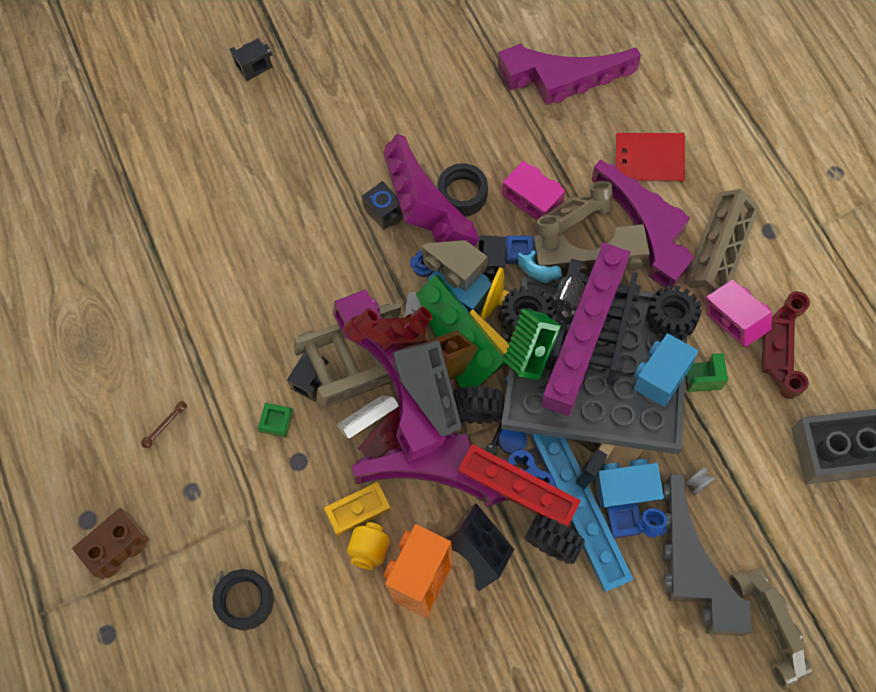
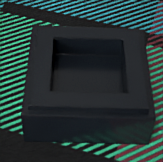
M600 449L596 450L585 463L576 479V484L585 490L597 476L608 455Z

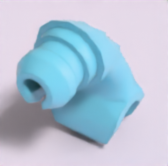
M535 250L530 251V255L518 253L519 269L534 280L548 284V282L559 280L562 277L561 269L558 266L545 267V265H537Z

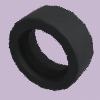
M467 163L454 164L446 168L439 177L437 183L438 190L462 215L471 216L479 212L485 205L488 197L487 178L483 171L476 166ZM466 179L478 186V193L468 201H458L447 194V187L456 180Z
M247 569L234 570L223 576L216 585L212 597L213 609L219 620L233 629L243 631L254 629L264 623L272 612L274 604L273 590L268 581L255 571ZM239 582H251L258 587L261 593L260 607L249 617H235L230 614L226 607L227 593L232 586Z

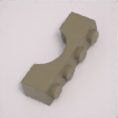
M644 224L616 227L615 234L608 244L631 251L627 269L635 270L645 266L649 256V249ZM561 233L559 237L560 246L555 249H545L543 247L542 235L534 236L533 248L537 265H545V267L558 266L561 269V274L564 275L568 273L571 259L582 261L580 272L585 274L592 272L601 248L594 250L577 248L570 244Z

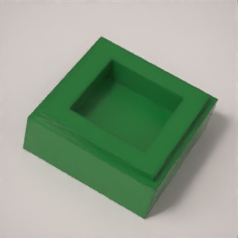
M265 403L257 430L260 433L287 438L294 413L293 408Z

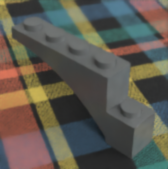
M671 474L666 483L662 484L664 496L662 501H667V512L663 513L667 517L665 527H668L667 543H663V561H668V573H664L663 589L664 592H668V601L706 603V607L703 606L701 609V622L703 626H706V634L748 635L752 633L750 600H743L731 588L707 556L690 517L685 496L684 475Z

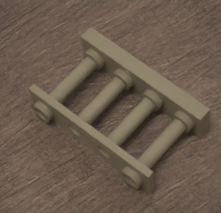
M400 302L392 305H381L379 307L381 318H399L402 307ZM338 324L315 332L306 331L300 334L298 338H295L294 342L295 355L307 352L322 384L317 389L316 396L320 410L392 383L391 377L383 365L370 352L368 353L374 363L373 368L365 371L358 369ZM331 343L334 344L348 373L346 378L338 381L331 378L318 348Z

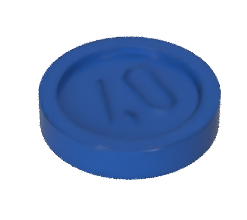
M502 429L498 435V444L505 453L512 454L517 450L525 449L527 435L524 432Z

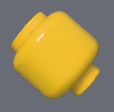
M367 522L366 526H357L353 530L346 550L353 565L362 569L373 570L375 566L383 564L390 545V539L383 532L384 528L381 525Z

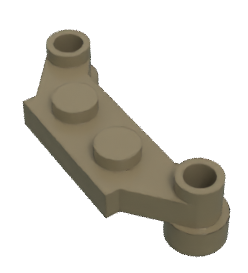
M607 181L595 182L590 185V195L572 196L538 218V232L542 235L543 247L545 249L559 247L560 234L566 232L567 229L582 221L595 211L598 214L610 212L611 183Z
M759 567L746 573L740 571L730 575L731 588L741 598L749 595L754 597L780 650L783 661L772 665V673L777 684L785 690L797 685L798 680L812 675L811 665L804 657L803 649L806 648L803 644L802 632L796 624H793L788 614V604L785 598L778 593L776 587L772 588L768 583L764 570Z

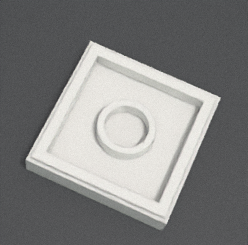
M381 395L339 422L337 427L342 435L351 438L399 405L394 397Z

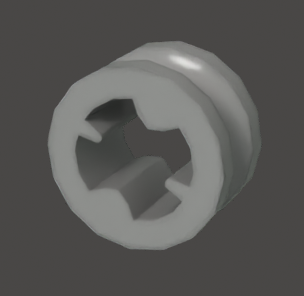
M706 467L685 483L687 487L691 486L693 488L692 493L694 495L700 493L715 480L714 476H708Z

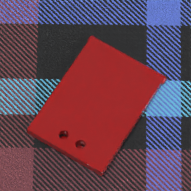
M616 133L615 167H617L619 172L637 181L684 182L685 133Z

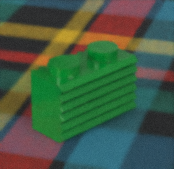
M523 309L521 310L522 314L518 316V325L514 327L516 331L512 332L514 336L510 338L511 342L508 343L509 347L506 348L505 358L502 360L519 377L540 380L561 325L544 313Z

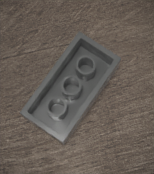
M876 409L803 417L792 427L805 484L876 476Z

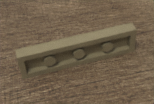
M742 189L719 193L684 281L690 288L706 286L713 293L733 279L759 210V206ZM743 205L748 209L745 219L742 211ZM735 226H737L738 238L736 241L733 232ZM727 248L730 257L728 264H726L725 252ZM718 271L721 278L720 285L714 281Z

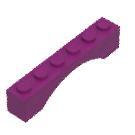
M603 242L545 389L542 407L570 417L604 322L627 268L631 251Z
M366 289L334 302L333 316L344 337L350 341L352 340L345 333L344 326L354 316H359L367 308H370L378 314L379 319H382L376 299L371 298ZM369 337L365 338L361 343H357L370 352L383 365L391 377L399 402V425L396 438L408 461L411 462L441 449L446 437L439 434L401 382L393 353L401 349L384 350L382 345Z

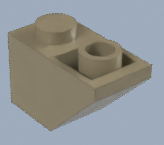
M466 240L426 243L422 247L425 265L434 272L439 271L443 274L446 281L452 287H459L465 292L487 270V256Z

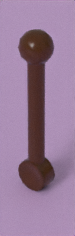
M180 401L175 406V410L149 437L142 439V447L150 448L153 444L152 441L179 413L187 408V404L184 401Z

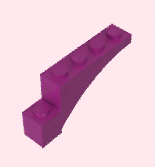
M521 43L498 52V69L510 91L518 87H526L533 82L545 105L554 102L559 103L577 93H585L595 86L606 85L616 78L633 74L638 70L641 54L637 47L604 56L565 57L534 51L523 47Z
M396 133L391 142L386 144L383 154L405 222L432 231L436 243L466 240L475 246L480 239L473 221L468 220L436 188L417 162L406 137Z
M600 159L594 166L592 181L610 182L612 185V197L628 214L633 224H644L649 249L648 259L651 268L648 277L664 288L671 286V290H673L688 271L695 257L686 247L675 244L685 231L690 217L682 209L673 207L665 202L659 194L650 192L642 187L636 179L627 177L619 172L617 167L607 164Z
M450 433L446 435L441 449L411 462L408 461L404 451L398 448L385 453V456L376 459L371 456L364 457L352 465L355 485L385 479H418L459 489L482 500L485 507L509 500L458 473V468L470 448L466 433L461 435Z

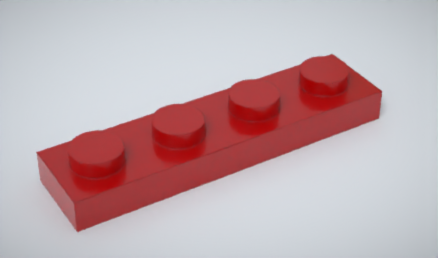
M471 444L458 468V473L537 515L546 516L550 520L554 519L559 524L566 525L567 528L581 500L474 444Z

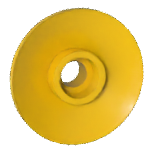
M500 267L489 290L481 314L484 320L494 312L498 305L502 307L505 296L509 294V291L504 290V268Z

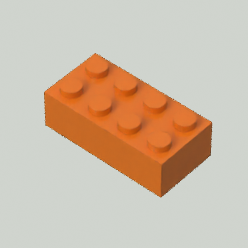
M415 524L412 531L406 530L398 546L401 549L397 561L391 560L383 578L386 579L385 586L394 603L427 619L452 568V545L450 540Z

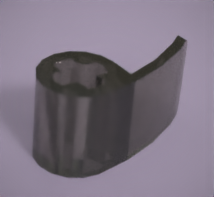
M563 277L551 302L553 309L573 321L585 290L584 283L575 277Z

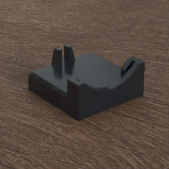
M477 503L467 509L454 530L443 537L451 541L452 551L459 553L471 565L475 575V587L478 591L500 578L514 551L512 545Z

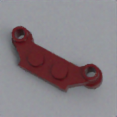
M799 291L788 295L784 306L772 316L771 330L763 335L762 372L769 374L780 388L781 395L786 399H793L801 395L809 385V380L804 373L794 371L795 319L803 315L810 306L808 296Z
M420 307L416 312L408 314L404 318L379 319L378 314L374 310L367 308L359 316H354L345 324L344 330L347 336L356 343H361L365 338L369 337L382 345L384 350L404 349L427 342L425 334L428 323L432 320V314L427 308Z

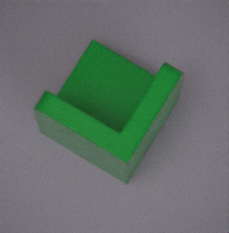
M724 353L712 354L708 362L693 363L685 376L688 392L722 390L728 382Z

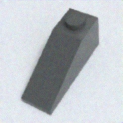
M440 341L409 346L393 352L396 369L399 372L402 384L439 434L446 436L462 428Z

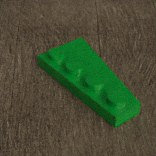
M434 275L416 293V296L421 306L427 308L432 314V320L429 323L436 338L458 331L479 347L465 372L455 377L460 388L464 387L467 389L468 386L478 388V386H482L505 365L502 360L505 358V355L439 275Z

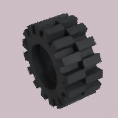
M521 286L519 292L515 288L511 290V295L507 294L505 296V300L502 302L501 321L503 329L507 328L509 336L513 334L512 332L516 331L514 327L518 325L517 321L519 320L516 311L520 308H531L536 312L546 314L552 319L553 303L550 302L548 294L543 297V290L539 289L536 293L534 292L535 287L530 286L529 291H525V286Z
M666 286L664 291L660 288L656 294L652 295L646 312V321H649V329L655 327L653 333L656 336L661 332L663 333L661 339H664L668 333L675 338L680 336V339L683 340L686 339L687 334L690 336L694 329H696L702 312L700 309L701 303L700 301L695 302L697 299L695 294L688 295L690 290L685 288L684 292H681V286H675L674 290H671V286ZM666 307L677 308L684 314V318L680 320L671 319L663 313V309Z
M468 386L467 389L461 387L459 390L453 391L460 422L468 421L469 424H473V422H477V424L486 422L488 424L492 423V421L498 422L499 419L502 420L504 393L499 389Z
M541 515L535 516L525 536L526 541L531 543L533 547L538 548L539 551L545 552L548 556L555 557L557 560L568 564L575 563L585 543V539L573 529H569L566 525H561L556 520H550L548 517H542Z

